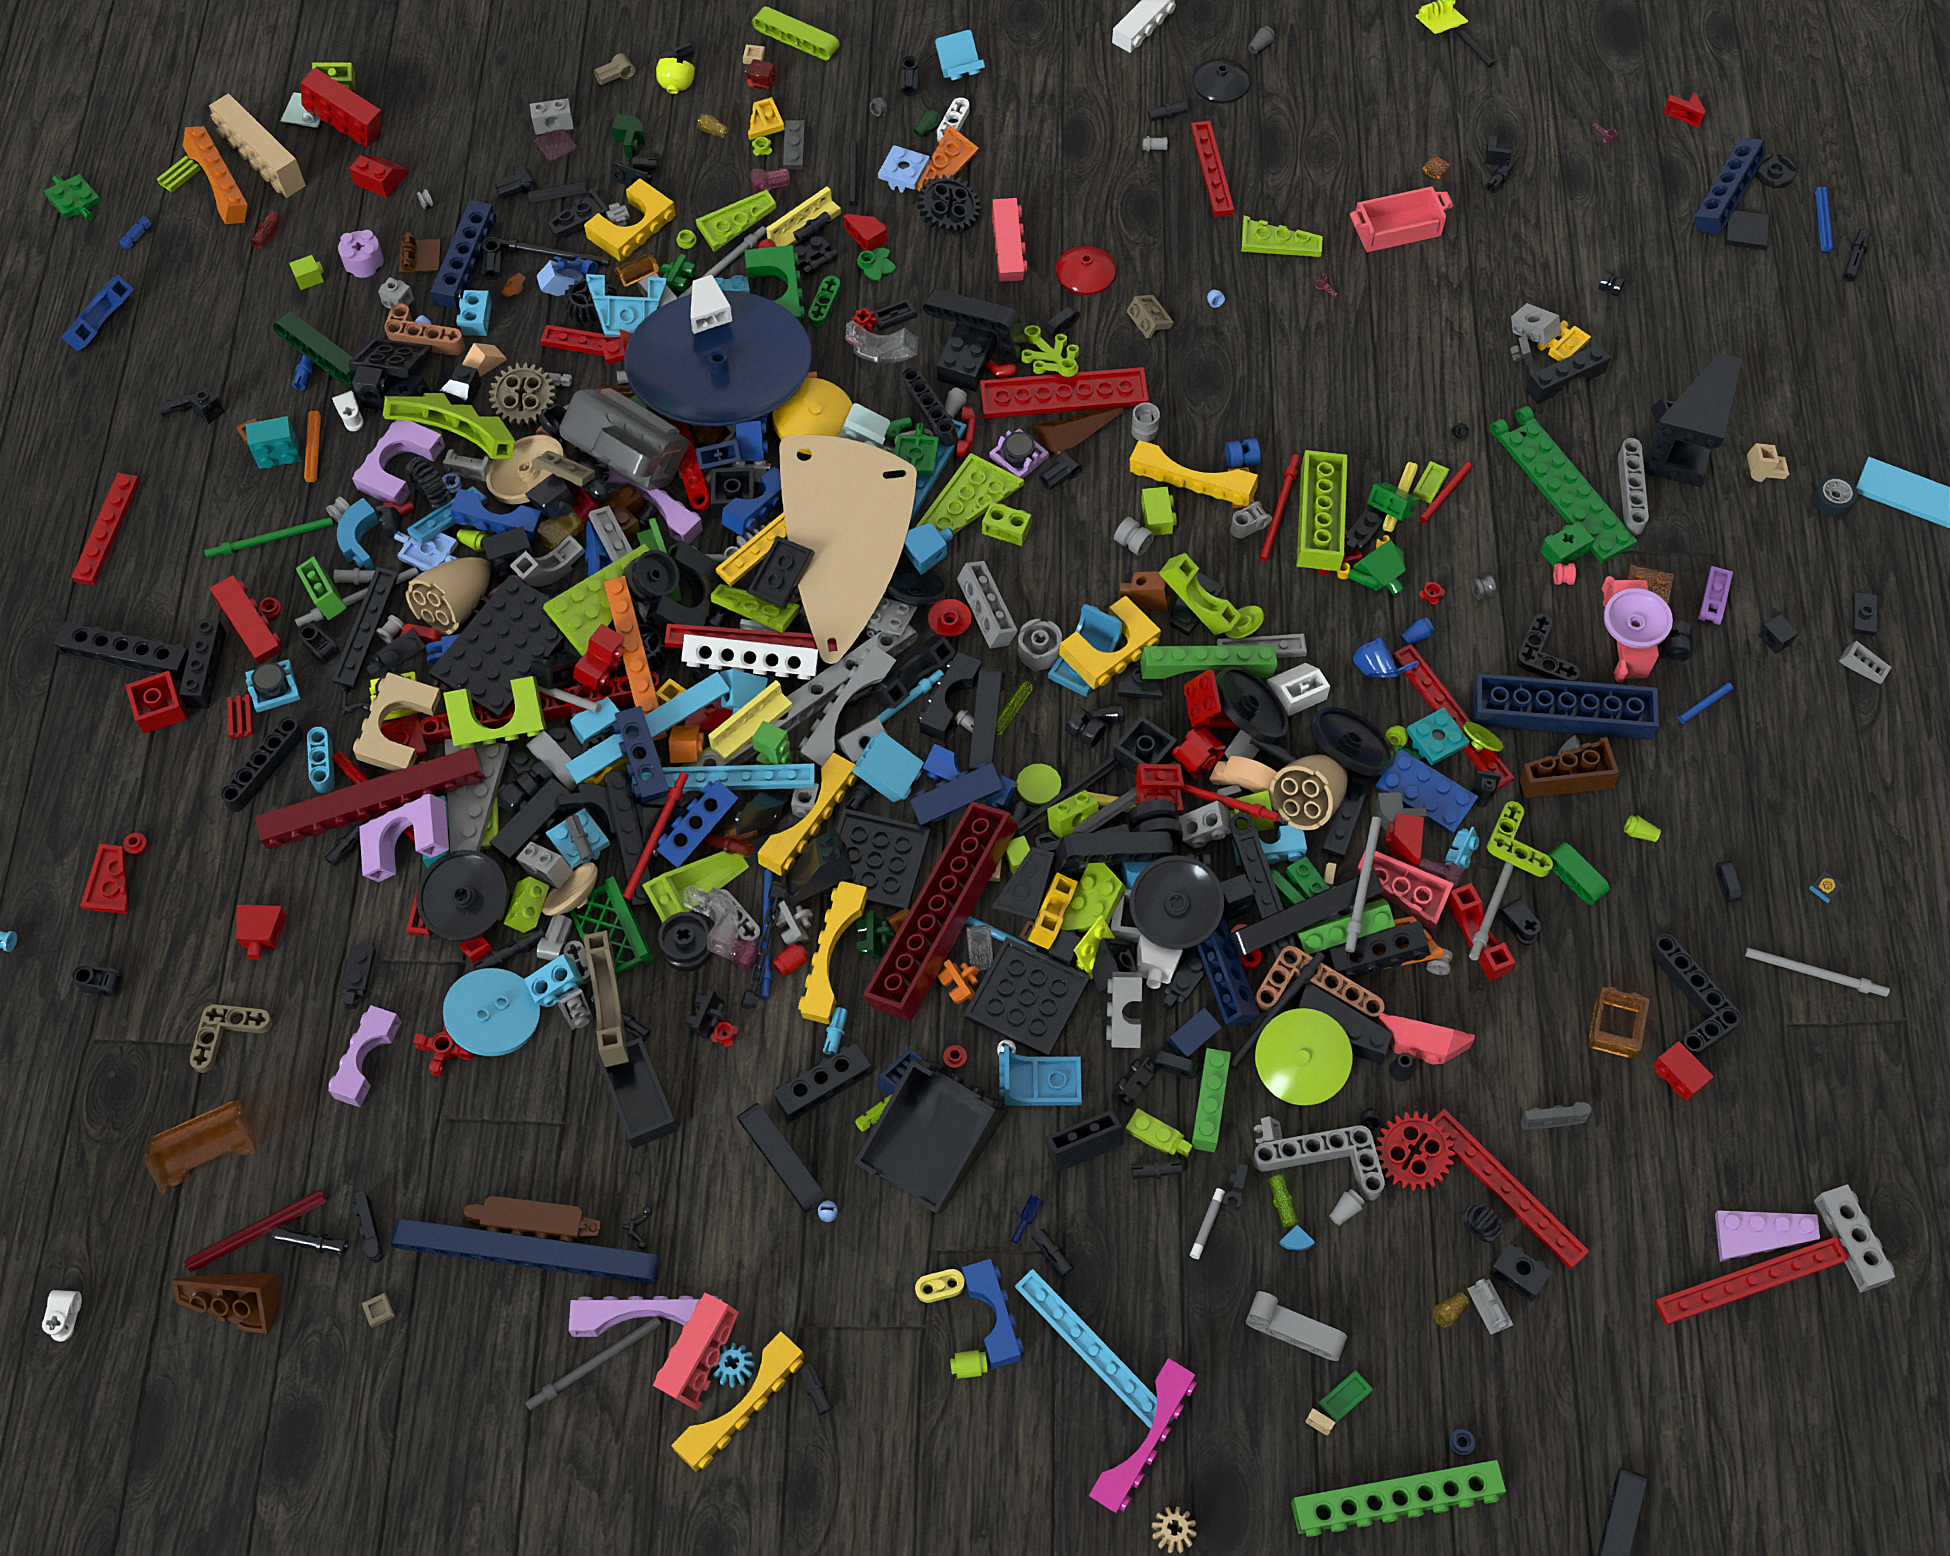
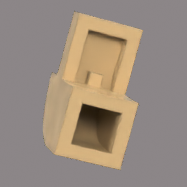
M1756 443L1748 452L1747 461L1751 477L1754 480L1762 482L1766 477L1786 479L1789 475L1786 459L1777 455L1775 445Z

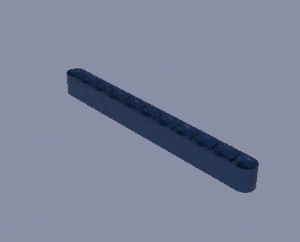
M398 1219L396 1221L391 1240V1246L402 1250L645 1284H654L656 1282L660 1257L650 1253L406 1219Z

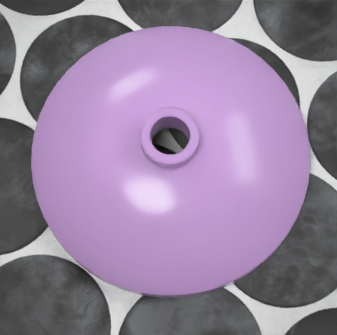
M1631 588L1616 593L1608 601L1604 610V622L1608 632L1617 641L1629 647L1649 648L1656 646L1666 639L1672 628L1673 618L1667 603L1657 594L1645 589Z

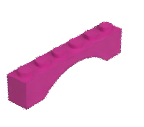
M1167 1359L1155 1380L1157 1409L1147 1438L1128 1460L1113 1469L1102 1472L1089 1494L1091 1498L1116 1514L1119 1509L1124 1512L1131 1500V1497L1128 1496L1133 1486L1138 1488L1145 1475L1141 1472L1146 1463L1151 1465L1158 1453L1154 1449L1158 1441L1164 1442L1171 1430L1168 1427L1172 1417L1177 1419L1184 1408L1181 1401L1185 1394L1190 1397L1197 1383L1193 1381L1195 1379L1194 1373L1171 1359Z

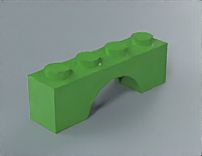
M1384 898L1364 904L1360 922L1362 924L1361 934L1357 938L1395 926L1389 904ZM1352 913L1332 920H1319L1296 931L1303 952L1312 954L1347 942L1348 933L1346 931L1348 922L1351 921Z
M1209 1048L1206 1050L1191 1143L1193 1149L1215 1152L1231 1052Z

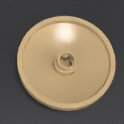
M532 435L515 441L512 459H494L489 466L486 483L492 495L498 501L506 504L530 502L525 493L552 474L544 469L536 470L533 466V460L539 456L542 457V454L546 451H552L567 458L561 444L556 439L546 435Z

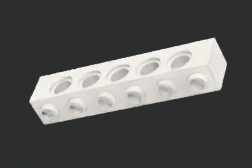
M684 634L682 661L687 662V666L700 667V663L709 664V669L722 670V666H729L731 669L744 672L745 668L753 669L754 674L766 675L767 671L776 672L775 676L789 677V673L798 674V679L811 680V676H816L819 649ZM703 646H708L712 650V655L708 659L703 658L700 654ZM726 648L734 652V658L731 661H726L722 657V652ZM747 651H752L756 654V661L753 664L747 663L744 659ZM770 653L776 654L779 659L776 666H770L766 661ZM791 656H797L800 659L801 664L799 668L793 669L789 666L788 661Z

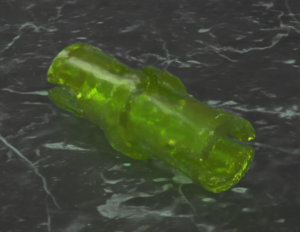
M1283 1175L1271 1177V1179H1268L1274 1196L1273 1203L1279 1211L1283 1227L1293 1226L1295 1223H1298V1219L1292 1205L1293 1198L1287 1191Z

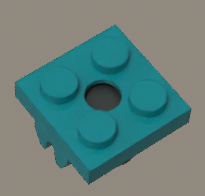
M1445 708L1413 723L1406 729V732L1413 740V750L1418 749L1419 756L1426 758L1431 766L1462 750L1470 743Z

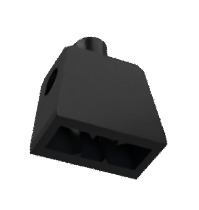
M553 473L525 493L533 507L552 520L561 514L563 516L569 515L572 511V506L577 502L564 478L558 477Z
M636 804L643 843L647 844L665 804ZM675 805L661 836L664 833L667 835L671 833L674 829L671 825L679 816L684 818V808ZM679 833L676 834L674 837L675 844L677 842ZM656 845L652 856L662 857L656 850L658 848V845Z

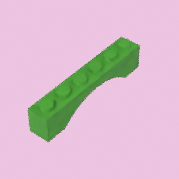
M1275 645L1144 646L1140 663L1142 679H1165L1184 672L1210 669L1222 670L1227 666L1242 667L1259 678H1272L1277 667Z

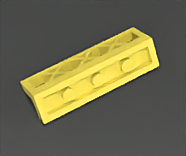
M825 187L766 228L767 238L774 241L777 247L793 245L794 247L799 242L794 238L793 232L804 226L806 221L809 219L813 220L824 211L830 215L831 220L840 215L841 208L832 201L831 189Z
M774 681L708 735L711 748L725 762L752 741L753 735L763 720L773 724L793 708L792 702L782 694L781 684L778 681Z

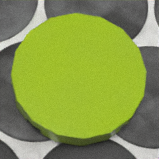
M1032 764L1025 767L1019 773L1017 779V793L1021 800L1028 805H1039L1041 807L1057 796L1061 790L1059 774L1051 766L1045 764Z

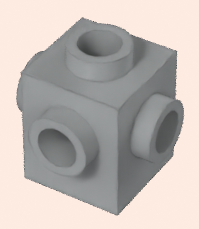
M391 277L381 285L378 291L382 304L389 309L398 303L409 306L414 300L410 286L401 280L397 281Z

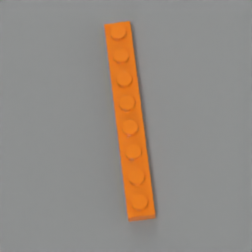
M622 576L604 581L616 632L624 637L623 647L625 649L622 656L635 707L641 706L645 716L657 709L659 703L626 577ZM666 731L652 740L654 741L667 737Z

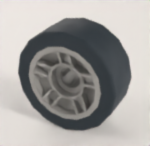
M1826 476L1820 480L1813 493V503L1825 515L1832 517L1844 516L1850 512L1858 497L1857 489L1849 479L1843 476Z

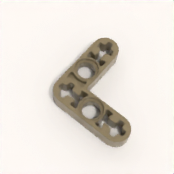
M216 1004L206 1007L201 1016L190 1056V1064L197 1072L206 1073L210 1071L215 1064L224 1030L265 1033L273 1025L271 1016L262 1009ZM217 1012L220 1017H215L212 1021L210 1016H214ZM243 1014V1020L239 1024H232L231 1021L234 1015ZM261 1017H263L265 1022H261L260 1026H258L255 1021H260ZM206 1034H214V1040L211 1043L204 1044L202 1042ZM204 1056L207 1061L202 1062L200 1065L197 1061L202 1060Z

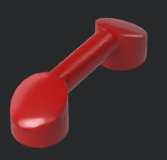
M963 406L961 422L967 423L965 440H958L957 457H966L973 447L976 418L972 408L969 406Z

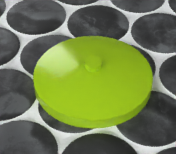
M1300 1008L1283 1012L1266 1025L1256 1045L1255 1060L1262 1082L1275 1096L1291 1104L1313 1105L1328 1100L1344 1086L1351 1072L1353 1054L1350 1040L1336 1020L1323 1012Z

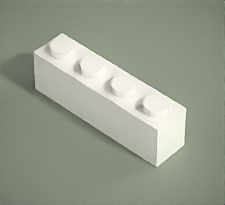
M1141 0L1113 28L1112 43L1131 53L1136 47L1141 45L1147 36L1152 34L1157 25L1162 24L1168 14L1174 11L1176 7L1175 0Z

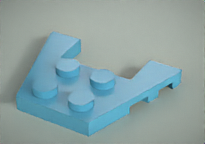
M586 274V281L605 337H620L619 329L633 333L647 316L657 310L666 285V278L648 277L647 298L605 296V275Z

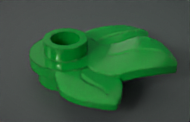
M886 248L863 251L857 258V264L860 268L864 269L865 275L875 281L881 280L882 275L890 274L896 270V266L887 259L890 250Z

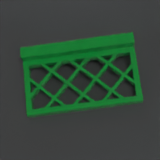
M612 876L605 880L606 884L592 890L587 897L588 901L585 903L589 906L584 916L578 915L575 909L571 910L570 914L584 946V935H588L584 932L587 922L597 924L594 933L600 932L602 926L612 928L609 934L611 944L620 947L618 955L614 959L616 975H619L642 962L648 964L654 958L628 900L622 897L624 891L621 884ZM607 892L609 897L605 905L595 903L598 895ZM593 907L603 909L599 920L589 918ZM608 911L617 914L614 924L604 922ZM616 930L625 933L622 944L612 941ZM625 949L633 951L636 958L628 962L621 961Z

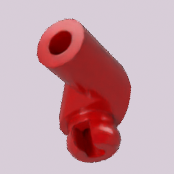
M990 360L986 365V369L999 379L1009 378L1017 373V367L1014 364L999 366L993 360Z

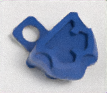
M1382 637L1361 646L1353 656V662L1367 677H1398L1402 673L1420 665L1417 660L1398 669Z

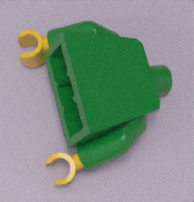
M1385 535L1382 541L1376 540V549L1352 566L1353 569L1350 570L1348 563H1343L1342 569L1344 571H1337V576L1340 579L1349 578L1375 591L1386 585L1394 595L1404 588L1397 579L1399 575L1406 571L1404 552L1391 541L1389 536Z

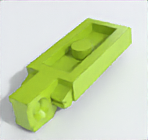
M1138 1108L1125 1129L1127 1133L1167 1155L1168 1153L1174 1155L1177 1152L1187 1158L1193 1147L1192 1144L1183 1139L1184 1135Z

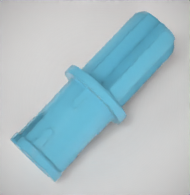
M837 1007L833 1011L830 1027L826 1029L828 1033L823 1052L826 1054H838L841 1037L845 1034L843 1028L847 1010Z

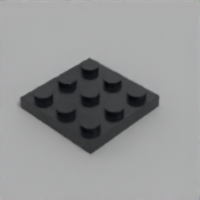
M374 338L349 362V369L357 371L358 366L383 369L385 376L393 375L398 378H407L431 355L432 345Z

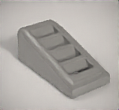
M1858 641L1849 645L1839 659V662L1879 684L1883 683L1892 668ZM1877 668L1880 669L1879 673L1875 672Z

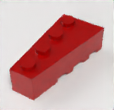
M232 575L210 587L217 604L223 610L229 622L231 621L235 631L243 639L242 641L258 665L282 652L279 644L282 643L275 632L271 634L267 628L270 624L264 614L259 616L256 611L259 607L253 597L248 599L245 592L248 590L242 580L237 581Z

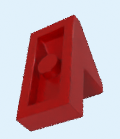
M1694 92L1689 102L1670 95L1663 114L1700 127L1706 111Z
M619 329L621 339L601 344L607 365L624 361L626 347L633 333Z

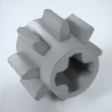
M619 203L609 205L610 210L606 211L608 221L617 226H626V220L630 219L626 206H620Z

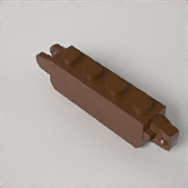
M498 1196L488 1197L485 1199L484 1205L469 1204L464 1207L463 1212L470 1223L481 1225L485 1231L571 1243H581L582 1239L599 1238L602 1227L600 1221L584 1217L578 1206Z

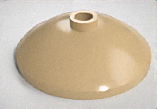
M590 862L577 867L559 889L553 887L547 894L541 911L545 915L554 916L567 913L576 907L581 908L585 905L597 878L598 869L595 864Z

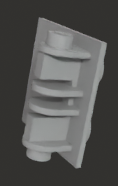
M882 597L865 626L867 635L872 638L879 631L902 636L917 607Z

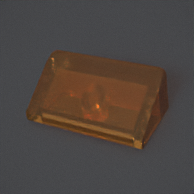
M646 253L614 268L613 271L622 285L627 287L653 273L659 272V267L656 259L649 253Z

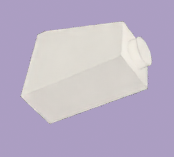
M709 275L694 280L691 301L693 333L695 334L731 322V306L713 276Z

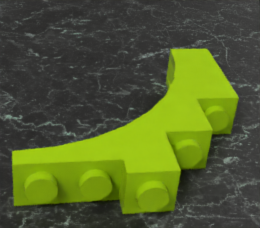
M424 393L423 397L385 396L383 409L385 419L413 421L443 428L474 442L491 459H512L515 440L500 417H479L472 405H451L444 393Z

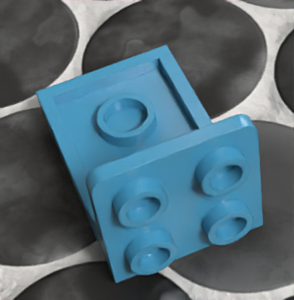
M1084 604L1081 608V617L1076 631L1096 650L1112 653L1117 651L1121 643L1122 622L1113 615L1109 616L1101 612L1095 606ZM1059 656L1048 673L1049 679L1085 697L1088 696L1092 689L1061 656Z
M1004 1045V1052H999V1097H1004V1106L1081 1105V1057H1026L1012 1053L1009 1050V1045Z

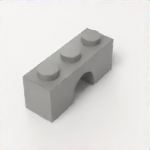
M1113 972L1112 979H1108V993H1112V1002H1107V1017H1111V1025H1107L1106 1040H1111V1047L1140 1048V1019L1128 1018L1122 1013V1010L1128 1002L1142 1001L1141 972Z

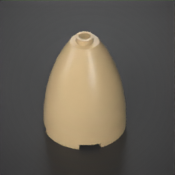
M467 557L450 560L424 571L409 582V589L406 591V599L412 612L418 620L422 618L432 626L431 628L439 630L443 635L452 634L472 615V609L478 607L480 596L485 595L490 582L491 566L485 559Z
M1311 755L1291 762L1282 768L1271 781L1269 796L1274 811L1278 810L1281 816L1288 821V825L1296 829L1313 830L1319 828L1333 816L1344 798L1348 782L1347 770L1329 755Z

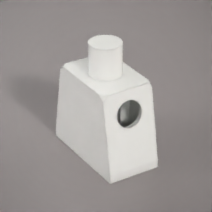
M1141 934L1137 946V972H1141L1142 978L1147 979L1146 984L1150 988H1159L1161 982L1168 984L1177 968L1183 950H1170L1159 947Z

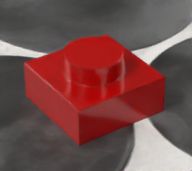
M483 937L463 942L459 945L462 952L472 963L492 950L490 944Z

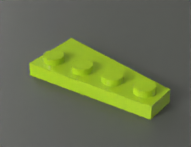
M766 189L696 219V225L715 252L776 209V202Z

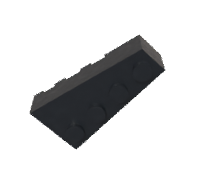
M1307 982L1298 1009H1313L1329 1015L1346 1032L1354 1056L1382 1065L1392 1033Z

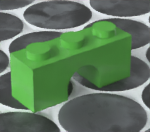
M763 720L752 737L753 748L760 752L756 758V764H793L787 731Z

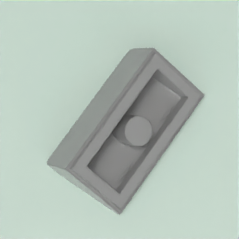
M1240 729L1224 753L1228 760L1230 756L1253 760L1260 749L1249 744L1253 737Z

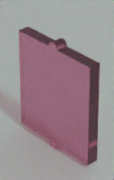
M563 128L546 132L544 135L533 140L550 163L566 158L567 155L578 150L576 144Z

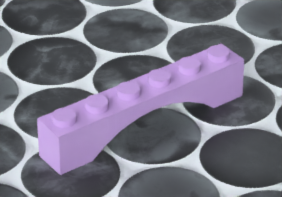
M609 467L608 472H603L609 474L606 481L609 485L620 489L629 482L642 495L643 500L653 503L664 517L670 536L676 541L682 540L690 544L703 531L701 517L696 512L687 510L680 501L671 499L664 490H646Z
M612 1296L604 1297L603 1300H593L592 1297H579L578 1300H571L569 1332L572 1337H598L608 1328L620 1322L647 1316L663 1317L685 1325L690 1320L695 1311V1306L700 1299H693L691 1296H680L674 1300H668V1297L655 1296L653 1300H643V1297L639 1296L628 1297V1300H618L617 1297ZM713 1296L723 1302L722 1299H719L717 1296Z

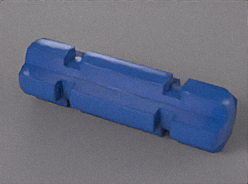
M143 216L137 221L138 224L135 223L125 234L126 237L123 236L119 241L121 247L126 250L132 247V242L135 243L145 232L144 229L147 230L151 226L148 218Z

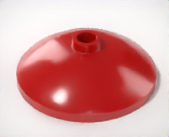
M1077 246L1061 255L1056 265V275L1060 284L1068 291L1079 295H1094L1106 290L1113 283L1116 275V265L1113 258L1106 251L1098 247Z

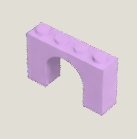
M396 420L390 425L386 434L379 439L374 450L367 455L362 466L355 471L352 479L357 490L383 502L390 501L402 505L411 492L406 481L384 471L387 462L393 456L403 452L416 453L431 461H435L445 448L441 434L415 422Z
M425 794L413 802L406 803L404 806L394 811H389L385 815L372 819L360 826L363 876L380 882L396 874L395 845L400 834L410 825L414 827L415 850L432 858L448 851L449 841L445 801L432 794Z

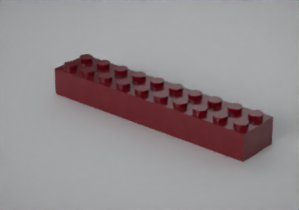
M971 801L863 994L872 1008L912 1022L1018 829V825L1009 812Z

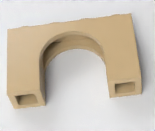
M388 672L386 678H382L379 683L378 691L380 692L377 699L374 698L371 702V714L369 718H365L361 730L363 733L360 739H356L353 751H355L357 760L396 772L412 767L417 754L414 748L392 742L382 735L381 726L385 717L389 713L402 708L434 716L441 699V693L439 688Z

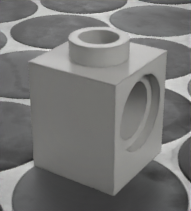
M815 783V788H795L791 802L793 815L805 818L812 810L820 793L819 784ZM804 799L810 800V801L807 802V803H802V802H801V801L804 800Z

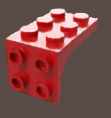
M1207 670L1184 684L1191 727L1240 729L1228 717L1220 705L1213 670Z

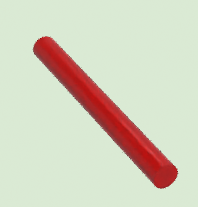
M1465 462L1419 517L1422 523H1426L1471 470L1473 466L1470 462Z

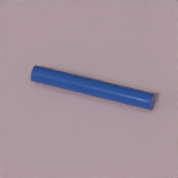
M1727 682L1678 716V720L1684 724L1733 690V686Z

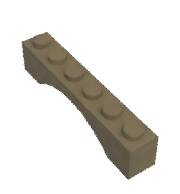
M607 930L584 935L586 957L595 999L596 1033L599 1053L605 1067L629 1062L613 947Z

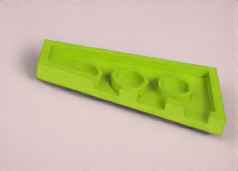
M1244 216L1241 252L1321 257L1323 236L1301 230L1296 232L1290 231L1286 226L1279 225V227L1268 225L1267 221L1260 220L1256 222L1250 220V217Z
M722 584L711 593V602L781 633L785 631L800 612V605L789 602L784 610L749 595L745 590Z

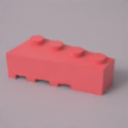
M1375 851L1371 869H1375L1384 889L1379 894L1408 915L1414 916L1417 921L1420 920L1423 926L1433 932L1454 883ZM1365 852L1358 865L1355 876L1361 874Z

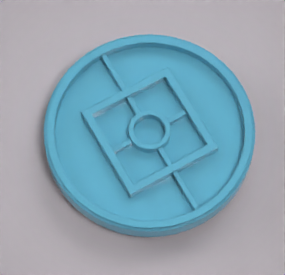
M497 968L479 969L462 976L449 989L443 1006L444 1025L451 1038L465 1050L483 1056L505 1055L521 1048L535 1033L540 1016V1005L535 1003L524 979L513 972Z

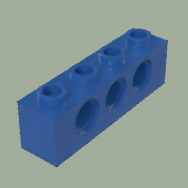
M718 780L714 783L709 781L701 790L704 793L699 800L693 799L686 808L689 812L684 818L679 816L671 825L674 828L669 835L664 833L657 843L658 848L656 850L677 868L738 799L735 794ZM708 798L714 799L717 804L716 809L712 812L707 811L704 807V803ZM692 816H698L702 821L698 829H693L689 825V820ZM678 833H683L687 839L685 845L681 847L674 843V837Z

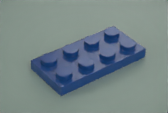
M1403 750L1399 751L1391 767L1376 784V788L1384 793L1401 792L1402 803L1408 808H1426V819L1454 835L1478 800L1477 795Z

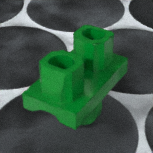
M680 254L675 264L673 262L669 265L663 264L660 272L663 275L662 278H666V283L673 293L676 290L685 292L688 287V279L683 277L684 275L694 277L696 266L687 262L686 255Z

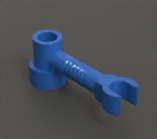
M555 256L554 259L558 260V264L555 267L552 266L557 271L576 269L584 275H595L598 270V264L595 261L581 258L569 261Z

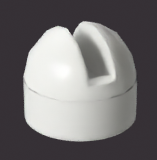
M1003 1040L998 1044V1056L999 1052H1004L1003 1045H1009V1048L1012 1049L1011 1052L1016 1054V1046L1011 1040Z

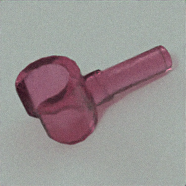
M1597 123L1593 125L1596 130L1602 133L1605 143H1611L1612 139L1615 140L1618 136V132L1615 129L1606 130Z
M1320 273V280L1315 277V287L1317 289H1325L1334 298L1338 297V294L1327 284V275L1325 273Z

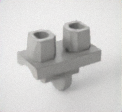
M785 901L779 903L780 910L776 925L781 928L788 923L790 926L788 930L781 933L784 942L790 946L792 943L795 944L799 941L804 944L810 941L804 927L808 928L811 926L809 922L813 917L811 910H803L801 905L797 906L794 910L793 906H788Z

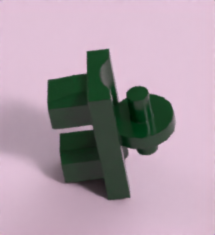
M868 911L867 917L857 920L858 932L860 934H867V939L857 941V951L861 955L871 954L875 959L882 958V945H887L888 939L894 937V929L888 927V922L876 917L874 911Z

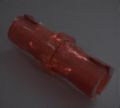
M269 211L264 221L257 226V232L250 241L253 247L261 249L267 238L272 236L273 229L280 220V216L276 212ZM268 225V228H267V230L265 231V233H264V235H263L262 232L264 231V229H265L266 226Z

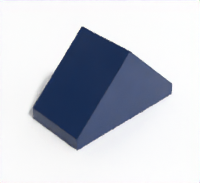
M737 440L695 449L700 470L724 468L741 461Z

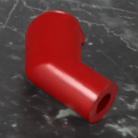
M385 501L382 504L395 507L400 512L401 517L415 510L411 501L402 505L390 501Z

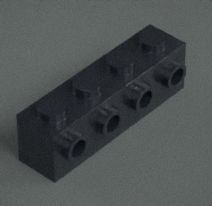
M551 778L489 842L492 851L514 867L518 862L516 858L530 841L538 845L542 841L543 835L548 830L554 828L564 814H568L572 810L555 811L554 806L557 796L569 790Z

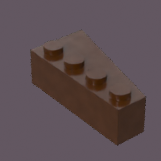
M1606 736L1599 739V742L1593 744L1589 742L1581 745V748L1572 751L1568 749L1562 751L1560 755L1554 757L1550 755L1524 764L1520 783L1525 798L1614 789L1619 770Z

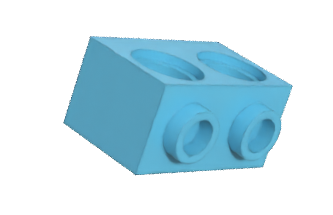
M464 290L463 298H460L459 301L461 312L460 315H457V326L461 328L462 335L487 336L492 307L489 292Z
M564 954L524 979L535 1003L545 1008L555 1005L557 1003L556 998L578 988V986L584 983L574 960ZM567 973V977L563 980L564 974ZM548 985L546 992L543 993L544 988Z

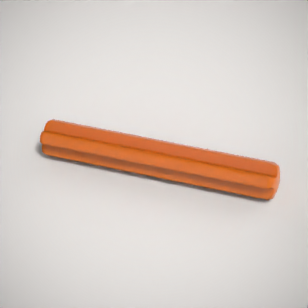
M310 411L308 413L304 478L308 483L317 480L321 420L319 411Z

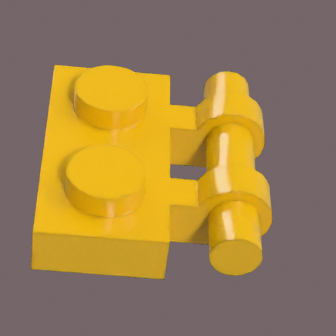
M1565 320L1560 323L1561 332L1546 345L1537 344V348L1541 351L1550 347L1548 355L1558 362L1578 353L1591 338V336L1576 326L1570 330L1567 329L1568 323Z

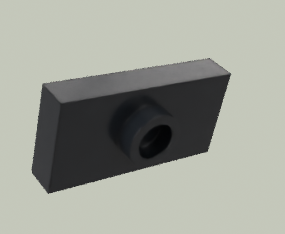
M1854 593L1852 633L1876 635L1877 595Z

